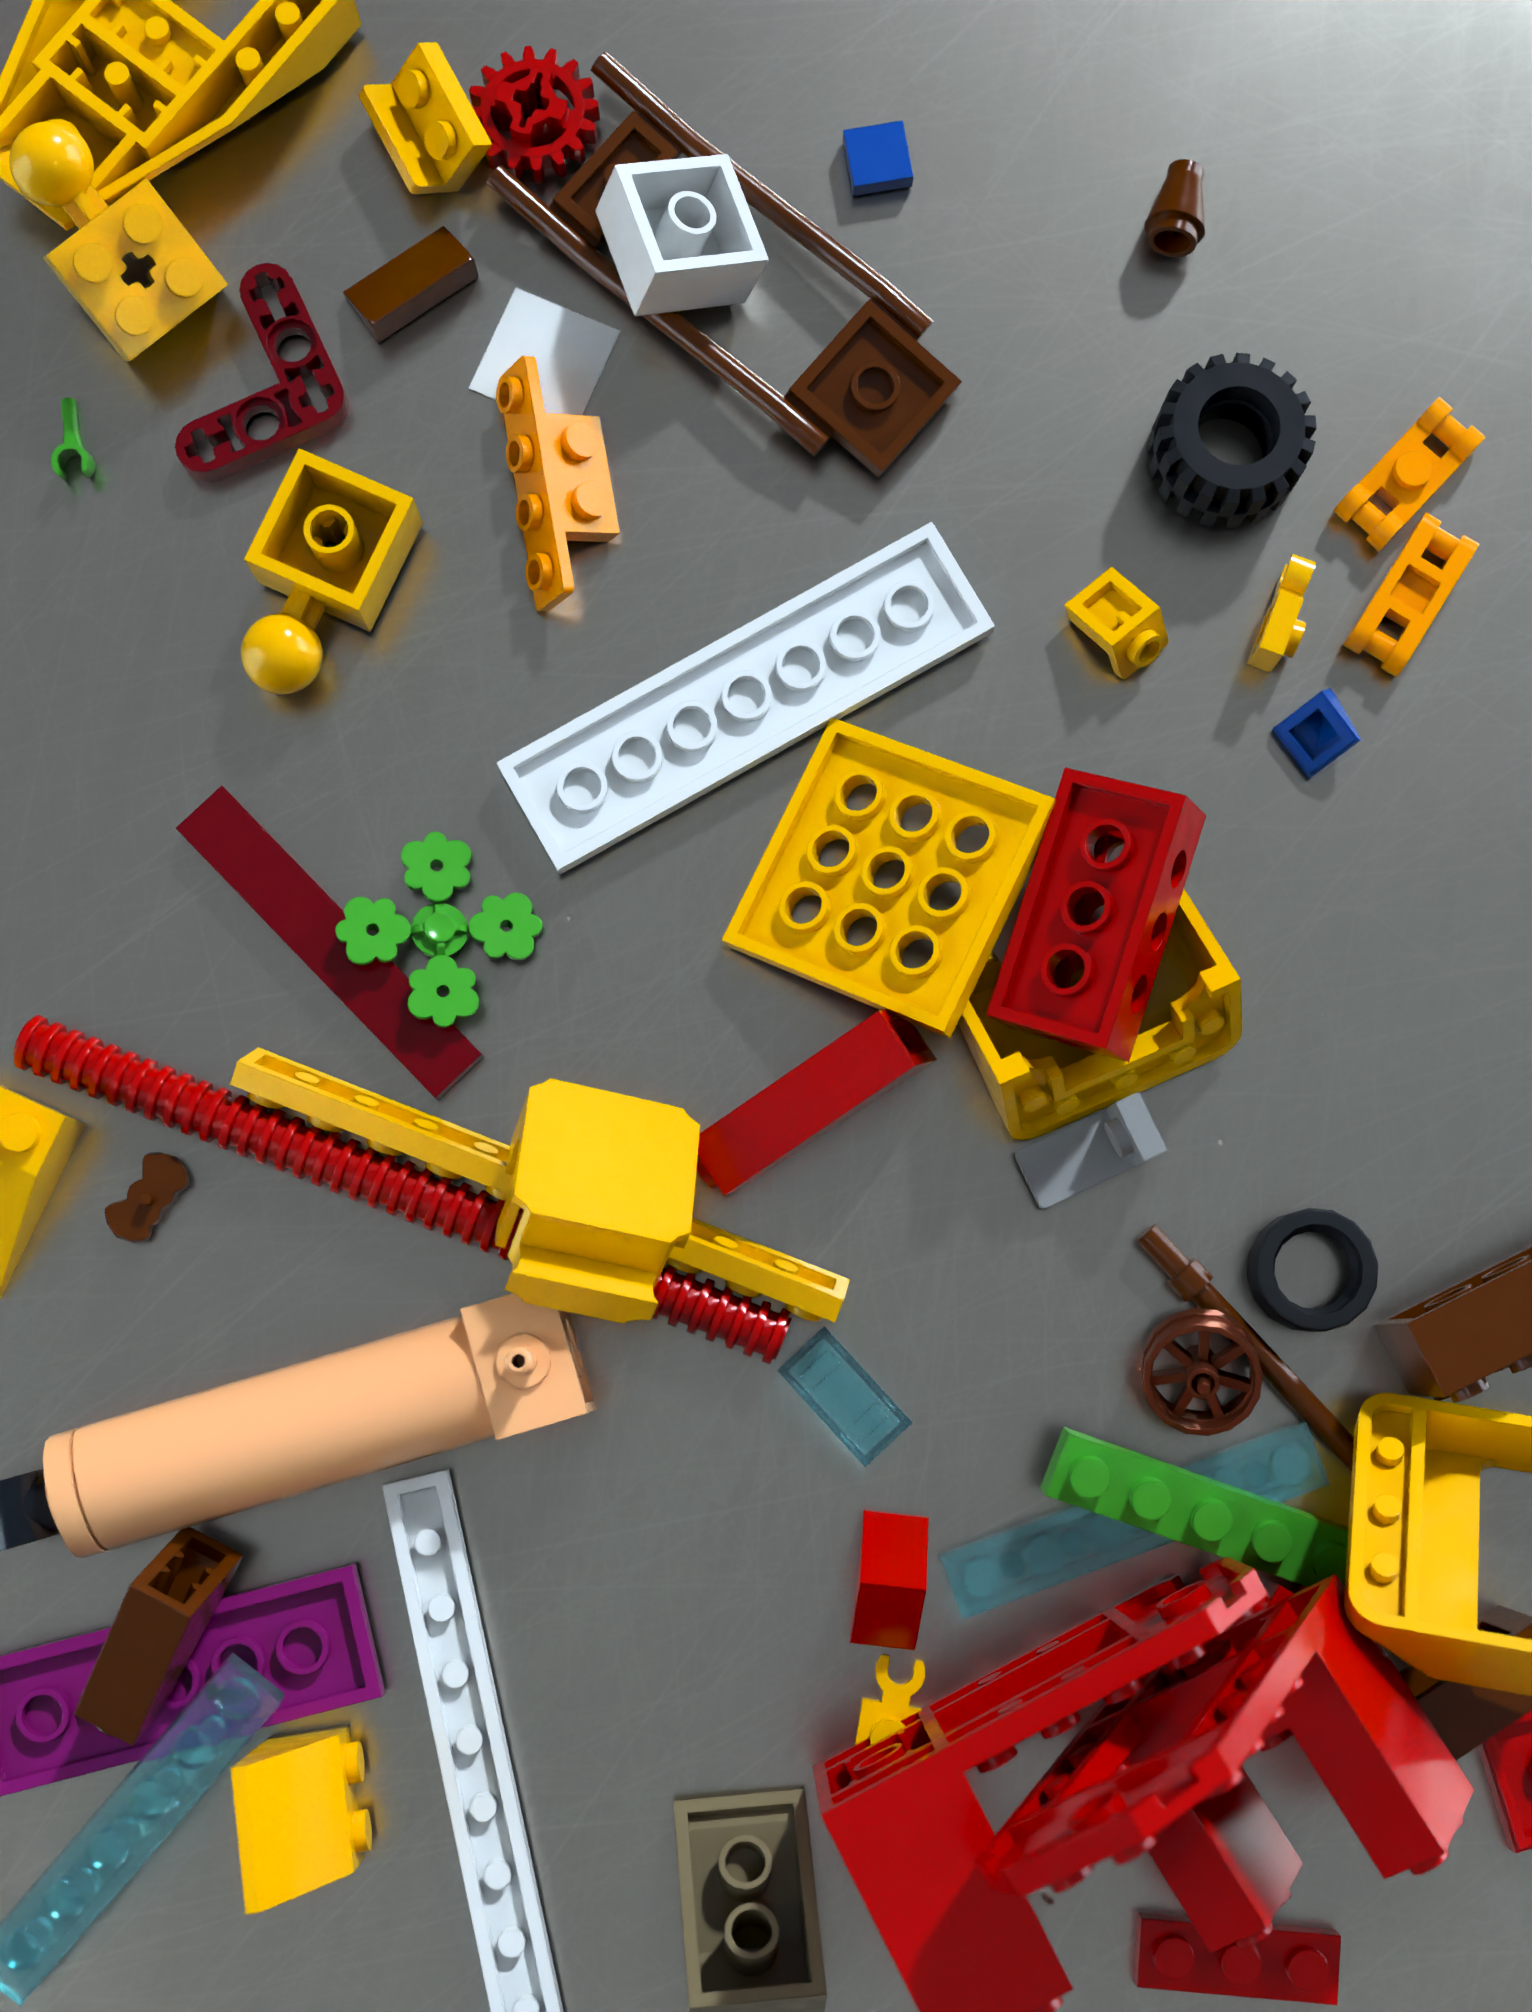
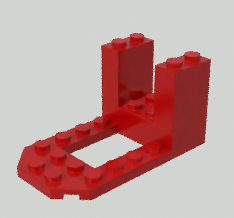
M1225 1557L1208 1563L1199 1569L1204 1579L1184 1586L1179 1575L1158 1581L928 1704L922 1710L901 1720L900 1722L905 1725L904 1728L872 1745L870 1744L869 1737L812 1767L820 1816L919 2012H1055L1063 2004L1061 1996L1074 1988L1027 1896L1019 1898L990 1889L974 1864V1860L995 1836V1833L964 1772L975 1766L980 1773L992 1771L1006 1764L1018 1754L1014 1746L1017 1743L1040 1732L1043 1739L1055 1737L1071 1729L1081 1721L1078 1711L1101 1698L1104 1699L1106 1705L1118 1703L1134 1695L1144 1687L1141 1677L1164 1664H1166L1169 1671H1175L1203 1657L1207 1653L1203 1643L1220 1635L1228 1627L1251 1616L1255 1612L1254 1605L1267 1595L1254 1568L1232 1558Z
M1334 1574L1228 1627L1220 1635L1203 1643L1207 1653L1192 1664L1175 1671H1169L1166 1664L1141 1677L1144 1687L1134 1695L1112 1705H1106L1105 1701H1103L974 1860V1864L990 1889L1022 1898L1050 1885L1054 1893L1066 1891L1085 1879L1092 1872L1094 1864L1111 1857L1116 1865H1122L1148 1851L1209 1951L1212 1953L1235 1942L1240 1949L1260 1942L1273 1930L1274 1925L1271 1921L1279 1907L1290 1899L1292 1895L1290 1887L1303 1866L1301 1859L1242 1767L1243 1762L1258 1750L1261 1752L1270 1750L1287 1740L1292 1734L1294 1735L1384 1879L1408 1869L1413 1875H1421L1439 1866L1449 1855L1447 1849L1455 1831L1464 1822L1462 1816L1474 1789L1385 1649L1359 1632L1348 1620L1344 1609L1345 1587L1337 1574Z

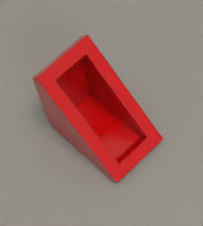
M863 1510L850 1643L915 1650L927 1587L928 1517Z

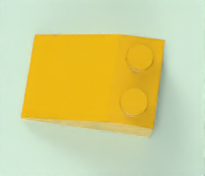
M0 1085V1299L86 1125L84 1122Z
M349 1725L271 1735L231 1767L245 1914L260 1913L354 1873L364 1860L363 1852L371 1851L372 1826L368 1809H358L356 1783L364 1782V1754L360 1741L351 1742Z

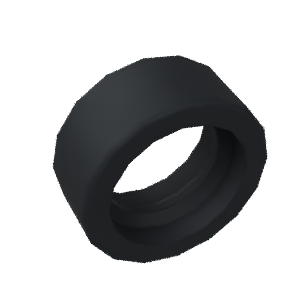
M1307 1208L1277 1217L1259 1232L1249 1252L1247 1279L1254 1300L1270 1319L1291 1330L1325 1332L1348 1325L1366 1310L1377 1288L1378 1261L1371 1240L1356 1222L1334 1210ZM1305 1232L1322 1233L1335 1240L1345 1252L1350 1266L1349 1282L1342 1296L1331 1305L1318 1309L1303 1308L1289 1301L1279 1289L1274 1274L1275 1259L1282 1245L1293 1236Z

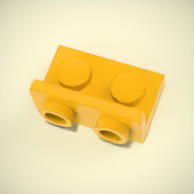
M437 42L417 43L391 84L364 85L358 95L404 183L412 194L459 191L492 146L486 131Z

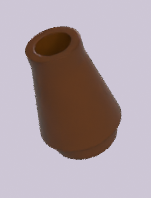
M1180 159L1169 165L1166 179L1145 221L1144 229L1148 235V243L1154 251L1168 257L1189 255L1205 236L1202 186L1204 169L1195 161Z

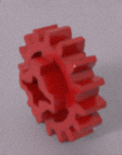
M525 46L523 60L517 62L505 51L501 53L503 68L497 72L493 68L484 65L481 73L485 87L470 86L469 89L473 109L492 143V146L486 153L489 167L495 170L506 162L508 163L509 172L517 179L521 177L524 170H532L536 184L543 182L544 170L553 168L554 172L560 178L566 176L564 161L570 158L577 163L583 164L586 161V156L582 143L596 144L598 139L594 122L600 120L598 100L593 99L595 97L593 82L590 77L579 79L578 62L574 59L560 67L555 49L550 48L545 54L544 59L539 60L535 59L532 47ZM557 90L568 98L574 110L568 108L567 100L556 96ZM494 120L499 121L502 130L511 133L510 140L501 135L494 125Z

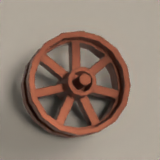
M1192 1308L1171 1314L1154 1327L1143 1346L1141 1372L1143 1388L1149 1406L1165 1424L1185 1434L1210 1436L1229 1431L1249 1417L1260 1399L1263 1375L1253 1338L1238 1320L1218 1310ZM1199 1331L1198 1345H1193L1187 1350L1174 1340L1178 1336ZM1210 1332L1219 1333L1235 1342L1214 1354L1209 1348ZM1162 1348L1184 1365L1182 1367L1153 1370L1154 1361ZM1244 1353L1247 1354L1250 1363L1249 1378L1220 1370V1368ZM1186 1382L1174 1403L1166 1400L1156 1388V1385ZM1220 1385L1241 1391L1238 1396L1224 1406H1221L1216 1394ZM1195 1397L1207 1399L1211 1409L1200 1411L1186 1408L1192 1398Z

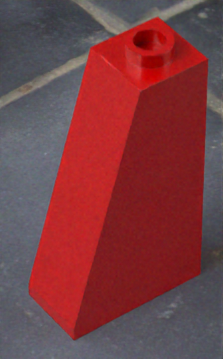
M879 1010L699 1134L696 1170L712 1189L719 1187L723 1195L740 1190L937 1059L913 1023L896 1017L887 1010Z

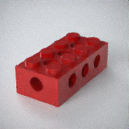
M1064 768L1055 796L1056 802L1047 821L986 1015L1017 1031L1129 1062L1207 815L1186 795ZM1124 844L1121 854L1115 860L1109 862L1112 852L1118 846ZM1104 905L1101 917L1089 925L1093 912ZM1084 966V974L1081 980L1076 985L1070 987L1073 974Z

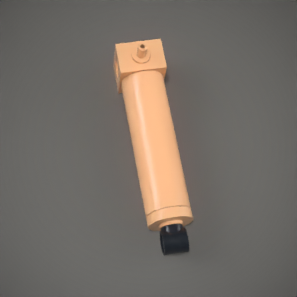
M512 1293L461 1308L462 1315L51 1435L44 1445L43 1469L0 1480V1551L60 1533L71 1553L75 1557L82 1559L492 1437L499 1440L597 1410L570 1312L523 1303L524 1300Z

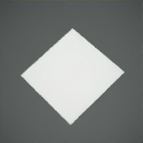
M515 287L468 389L496 400V390L500 376L521 356H534L537 363L545 413L583 415L621 331Z

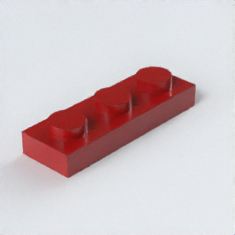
M1137 1912L1133 1982L1137 1988L1338 2005L1341 1935L1334 1929L1273 1924L1274 1928L1269 1935L1248 1948L1240 1949L1235 1942L1211 1953L1189 1917Z

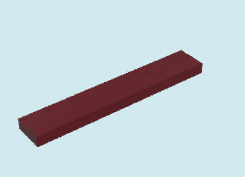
M222 785L176 827V830L435 1099L439 1100L484 1057L454 1025L448 1028H440L435 1025L432 1018L422 1020L410 1013L408 998L413 990L409 986V978L392 961L384 963L375 958L370 964L356 965L348 959L346 955L347 943L339 941L335 933L337 924L342 920H346L344 911Z

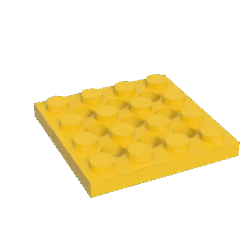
M833 718L829 721L721 940L729 948L879 1010H887L896 1017L951 1038L1035 862L1047 821L1056 799ZM863 784L876 786V797L871 805L862 810H850L847 808V799L853 789ZM920 804L932 807V817L924 828L918 831L902 829V818L911 807ZM974 825H981L989 829L988 840L981 849L972 853L958 850V838L965 829ZM838 839L849 842V852L840 864L832 867L820 864L821 851L829 842ZM894 860L904 863V875L896 885L890 888L875 886L874 877L882 864ZM946 882H955L961 885V896L953 907L947 910H935L930 907V897L937 886ZM809 895L821 898L820 912L813 920L807 923H796L793 921V909L800 899ZM862 917L876 919V933L869 942L859 946L848 944L847 932L854 921ZM919 939L932 941L933 954L925 965L919 968L903 966V952L911 942Z

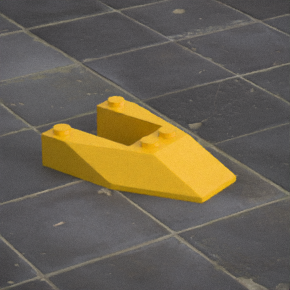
M32 0L0 76V180L65 230L71 229L75 224L61 206L52 207L39 204L27 197L15 183L10 170L9 157L12 144L21 131L34 123L53 121L65 124L79 133L87 143L93 157L94 172L91 184L107 205H110L145 178L149 181L232 131L323 70L362 25L355 0H259L225 40H222L171 0Z

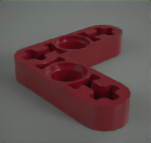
M263 263L252 267L241 279L239 291L245 309L280 383L191 421L181 429L175 443L177 457L188 474L200 482L212 483L220 481L335 430L342 425L347 417L349 404L340 379L293 278L286 269L277 264ZM268 285H272L273 289L277 292V297L286 317L280 318L277 321L274 320L266 301L262 299L263 296L260 289ZM295 334L303 335L311 341L309 353L300 361L289 362L278 356L279 345L288 336ZM314 375L322 394L328 397L327 405L329 408L327 410L317 413L313 405H310L311 398L302 379ZM268 412L279 418L278 430L269 439L255 440L247 435V423L257 413ZM233 426L234 433L244 447L238 451L233 447L230 442L231 439L225 429ZM208 439L210 444L215 447L213 449L215 459L204 463L198 455L199 447L197 444L202 440Z

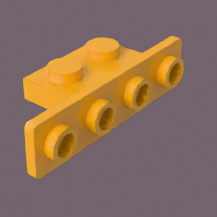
M521 356L500 376L496 390V402L499 411L504 415L508 438L506 462L509 470L514 474L518 498L516 521L519 529L524 534L528 558L525 570L526 581L529 588L533 591L536 609L538 611H550L574 592L567 541L609 542L620 531L600 416L545 413L536 358L534 356Z

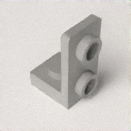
M1138 1091L1090 1117L1018 1150L1015 1153V1159L1038 1206L1046 1209L1168 1150Z

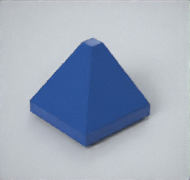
M1331 688L1319 692L1272 728L1309 778H1312L1361 741L1359 734Z

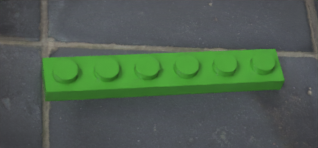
M1063 1427L1040 1489L1046 1496L1223 1558H1232L1252 1568L1307 1587L1334 1574H1337L1345 1587L1348 1543L1347 1526Z

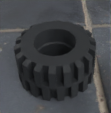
M1236 353L1232 363H1226L1223 354L1212 356L1209 358L1205 369L1197 362L1186 370L1182 381L1177 379L1169 389L1152 427L1153 432L1148 442V454L1154 455L1149 469L1152 479L1163 477L1164 480L1159 488L1160 494L1165 501L1175 496L1180 501L1176 511L1187 518L1191 510L1202 514L1199 524L1210 527L1214 525L1217 518H1223L1225 528H1237L1245 516L1253 524L1264 519L1269 509L1275 511L1285 501L1306 469V464L1313 455L1316 441L1311 440L1312 435L1317 429L1315 415H1304L1311 401L1306 391L1295 394L1292 390L1297 379L1288 371L1282 377L1272 372L1276 364L1275 362L1263 357L1259 366L1250 363V354ZM1215 419H1229L1243 424L1252 431L1259 441L1262 459L1247 465H1234L1219 460L1203 444L1198 426Z

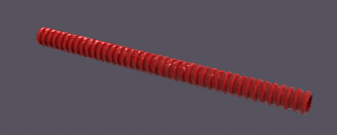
M36 1015L24 1025L19 1033L13 1052L15 1067L26 1071L32 1067L33 1074L42 1078L51 1074L52 1082L63 1085L69 1081L72 1090L82 1092L87 1088L90 1097L99 1100L105 1095L107 1103L118 1107L125 1103V1108L128 1112L137 1114L143 1110L144 1118L155 1121L161 1117L162 1123L166 1127L173 1129L179 1124L181 1125V1132L192 1136L194 1133L199 1132L200 1140L210 1143L217 1139L219 1148L228 1151L233 1146L237 1147V1155L247 1158L251 1153L255 1154V1161L257 1163L266 1165L269 1161L274 1162L275 1170L285 1172L288 1168L293 1169V1177L302 1180L308 1175L311 1177V1184L321 1187L326 1182L330 1184L331 1192L340 1194L343 1190L349 1192V1199L358 1202L364 1197L367 1199V1206L377 1209L380 1205L386 1206V1213L396 1216L399 1212L405 1214V1221L414 1224L417 1219L424 1221L423 1228L433 1231L436 1226L442 1228V1235L452 1238L454 1234L460 1235L461 1243L470 1246L475 1241L480 1243L479 1249L481 1251L489 1253L493 1248L499 1251V1258L503 1260L509 1259L507 1254L524 1210L522 1208L519 1209L505 1249L496 1246L497 1223L505 1201L500 1199L497 1202L490 1200L491 1195L485 1190L475 1194L472 1192V1185L463 1182L460 1187L453 1185L454 1179L442 1177L441 1180L435 1178V1173L427 1168L422 1172L417 1171L416 1163L409 1160L402 1165L398 1163V1156L387 1154L384 1158L379 1156V1152L371 1147L363 1150L361 1149L360 1141L352 1138L347 1143L343 1142L342 1134L338 1132H331L328 1136L324 1134L323 1129L313 1125L307 1128L305 1127V1120L296 1116L291 1121L287 1120V1113L279 1109L273 1112V1114L269 1113L268 1107L259 1104L250 1105V1099L244 1095H239L234 1099L230 1090L222 1087L216 1092L214 1091L213 1084L205 1080L196 1084L195 1077L188 1073L178 1077L176 1069L170 1066H165L160 1070L158 1062L148 1058L140 1062V1055L132 1051L122 1055L121 1047L114 1044L104 1048L103 1040L94 1036L86 1041L83 1032L74 1029L67 1033L66 1026L58 1022L49 1026L48 1019L43 1016ZM671 1265L663 1268L657 1284L653 1288L654 1297L659 1303L652 1317L653 1319L657 1320L659 1315H663L669 1318L668 1325L676 1327L678 1322L688 1325L686 1329L688 1333L695 1334L698 1329L706 1332L705 1339L711 1342L716 1337L726 1340L724 1344L726 1348L733 1349L736 1344L744 1347V1355L751 1357L753 1352H757L763 1355L762 1362L770 1364L772 1359L776 1360L792 1319L789 1317L790 1312L787 1309L782 1308L780 1313L770 1310V1302L763 1301L760 1306L751 1302L753 1297L743 1295L740 1298L734 1296V1291L728 1286H725L723 1291L714 1288L715 1281L709 1278L706 1279L705 1283H701L695 1280L696 1274L687 1273L686 1276L676 1273L677 1269Z

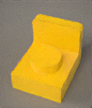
M1112 566L1064 605L1068 619L1108 653L1114 673L1123 680L1139 668L1151 664L1169 642L1160 607Z

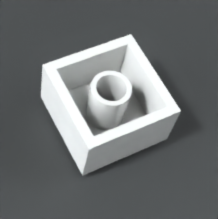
M728 154L618 164L614 166L595 212L634 316L745 303L769 258Z

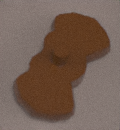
M151 1152L144 1156L142 1161V1179L130 1185L127 1199L111 1203L105 1208L106 1223L116 1238L131 1243L150 1240L153 1227L163 1220L165 1209L175 1204L178 1194L189 1187L188 1171L178 1157L162 1152Z

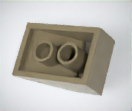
M805 1789L673 1801L689 2012H825L827 1990Z

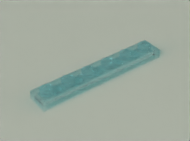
M1302 1421L1178 1466L1279 1503L1330 1485L1307 1422ZM1071 1505L940 1553L939 1557L962 1619H966L1175 1542V1540Z
M233 1652L0 1922V1991L19 2006L24 2003L280 1706L285 1693Z

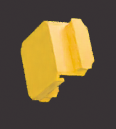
M549 1078L542 1084L538 1083V1085L530 1086L511 1139L505 1173L513 1175L497 1223L495 1236L496 1246L505 1249L519 1209L522 1208L524 1210L507 1254L512 1262L513 1271L510 1273L505 1290L524 1300L523 1303L626 1324L627 1321L651 1320L659 1304L654 1297L653 1288L657 1284L673 1246L684 1248L691 1234L700 1124L689 1117L684 1108Z

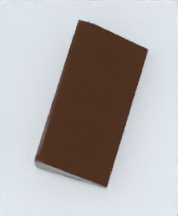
M442 226L345 290L343 294L379 343L479 277L475 260L468 250L445 226Z

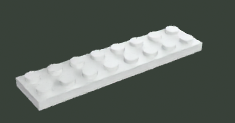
M930 522L496 762L557 872L561 875L826 727L831 719H840L991 635L995 625L933 522Z

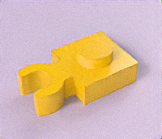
M1292 554L1289 563L1285 564L1277 583L1273 600L1267 608L1250 654L1248 665L1270 673L1283 655L1293 658L1306 627V623L1297 620L1304 601L1303 595L1313 574L1316 562Z
M881 1654L877 1661L875 1672L877 1682L883 1690L882 1701L868 1698L862 1699L855 1745L869 1737L871 1745L904 1728L905 1725L900 1721L922 1710V1708L909 1706L910 1696L921 1688L925 1679V1666L922 1660L915 1659L911 1679L906 1683L898 1684L893 1682L888 1676L890 1655Z

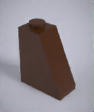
M192 1527L181 1529L129 1585L74 1715L96 1726L102 1733L111 1737H117L134 1746L162 1711L234 1576L243 1554Z

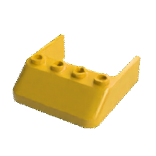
M1379 1393L1369 1397L1360 1408L1354 1429L1344 1609L1348 1620L1359 1632L1431 1678L1532 1696V1640L1477 1630L1480 1473L1490 1467L1532 1473V1416L1396 1393Z

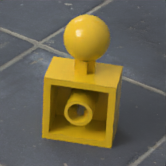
M43 121L26 127L16 137L11 147L9 163L11 174L19 189L27 197L39 204L52 207L61 206L79 229L43 257V259L124 361L133 360L228 285L147 178L111 206H108L91 184L94 172L93 157L85 140L74 129L59 122ZM126 254H129L134 260L144 258L148 262L150 268L147 270L146 276L150 282L145 288L139 282L129 285L123 282L120 275L127 269L122 260Z
M298 449L244 558L245 563L258 583L288 596L281 613L270 614L260 618L251 625L244 635L241 645V661L246 674L252 682L261 689L275 694H291L307 687L316 678L322 664V646L315 628L323 612L371 632L423 525L414 498L305 450ZM342 536H345V539L340 544L334 547H325L327 541L338 543Z

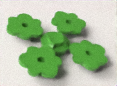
M430 832L426 835L424 842L411 841L407 843L402 849L401 861L404 867L408 869L404 875L406 886L412 890L422 889L423 895L434 903L420 909L414 916L410 926L409 921L404 916L395 914L396 907L390 899L381 898L373 903L368 898L355 897L346 904L344 909L346 920H342L337 924L335 933L339 941L347 943L346 955L356 965L370 964L375 958L384 963L393 961L397 956V946L404 944L411 934L418 949L426 956L431 957V959L427 963L426 970L417 969L409 977V986L413 992L408 998V1009L418 1019L426 1020L432 1018L438 1027L448 1028L453 1025L456 1017L468 1018L474 1015L479 1006V997L472 989L476 981L474 972L468 968L458 969L456 962L450 957L465 944L468 931L475 941L484 943V953L489 958L499 959L506 954L513 960L521 961L527 959L533 953V938L541 933L543 923L538 916L531 914L532 903L526 895L511 893L503 900L495 895L486 897L482 902V912L472 916L468 926L464 915L457 908L441 902L451 897L453 888L462 889L469 884L470 873L466 867L471 860L470 848L460 840H450L447 842L446 837L442 833ZM433 866H438L441 868V870L434 871L431 868ZM508 926L511 930L505 932L501 927ZM375 930L378 934L371 936L367 932ZM439 991H445L448 993V995L446 997H440L437 993Z

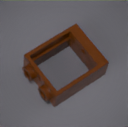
M1498 1605L1477 1619V1630L1532 1640V1616ZM1411 1665L1399 1672L1455 1761L1532 1710V1696L1431 1678Z

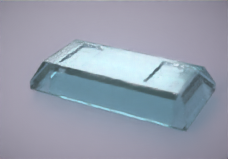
M825 1326L777 1370L864 1467L873 1461L913 1423Z

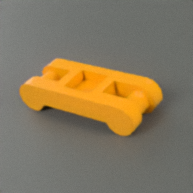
M1441 397L1431 404L1416 423L1367 475L1349 491L1333 510L1346 524L1352 519L1369 534L1365 540L1378 552L1390 542L1486 438L1473 425L1466 429L1451 416L1450 413L1453 411V408ZM1431 434H1434L1450 448L1441 459L1423 444ZM1375 494L1393 509L1387 516L1369 501Z
M1427 512L1423 514L1402 550L1343 643V646L1358 655L1363 650L1382 661L1380 668L1394 677L1400 674L1479 546V543L1464 534L1458 539L1441 529L1439 526L1442 521ZM1425 549L1445 560L1441 569L1421 557ZM1384 616L1404 628L1397 640L1377 629Z

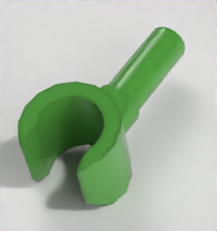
M63 398L61 400L64 432L62 437L63 444L55 448L51 455L53 471L63 480L67 481L66 463L72 456L80 455L82 459V473L87 478H90L96 471V463L94 458L82 448L81 436L79 435L77 402L74 398Z

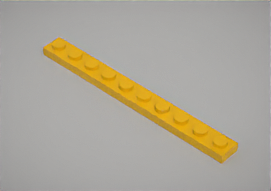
M259 1047L237 1061L230 1085L247 1091V1096L251 1101L268 1108H291L306 1114L307 1121L317 1128L330 1132H341L343 1130L367 1138V1145L378 1152L394 1156L402 1155L403 1153L425 1161L427 1169L439 1176L450 1179L466 1177L486 1185L485 1190L490 1195L506 1201L513 1175L505 1173L509 1145ZM692 1218L691 1234L685 1247L673 1246L667 1259L669 1265L680 1271L697 1274L702 1270L725 1279V1284L731 1290L741 1295L760 1297L763 1294L784 1302L789 1312L809 1321H820L824 1318L835 1323L850 1281L848 1278L695 1218Z

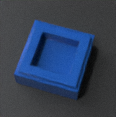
M903 120L843 130V145L853 196L912 187L914 176Z

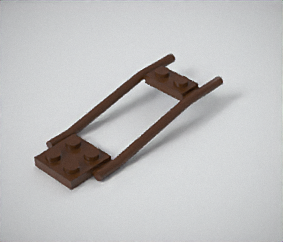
M604 52L594 62L591 72L634 109L635 112L632 111L553 197V202L549 206L502 165L498 166L491 173L486 184L574 263L630 306L615 263L596 249L606 239L595 210L614 166L618 164L678 159L682 153L688 158L723 155L724 153L693 130L612 56ZM730 159L746 202L870 299L795 381L784 396L676 311L643 315L642 317L768 415L813 456H816L829 439L833 437L879 478L958 389L962 381L917 342L933 323V320L885 277Z

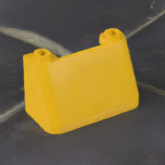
M1183 889L1129 1062L1017 1031L987 1016L986 1013L1002 966L995 952H991L958 1021L998 1113L1010 1135L1017 1140H1030L1226 1054L1236 1045L1242 1034L1241 979L1187 892ZM1084 966L1073 974L1070 987L1076 985L1081 980L1084 974Z

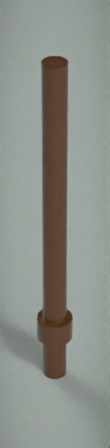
M1156 1224L1150 1226L1136 1241L1170 1277L1167 1284L1184 1302L1191 1299L1198 1308L1218 1310L1239 1321L1253 1338L1263 1378L1352 1472L1354 1436L1210 1283L1213 1276L1197 1258L1194 1257L1189 1260ZM1244 1353L1243 1356L1248 1360L1247 1354Z

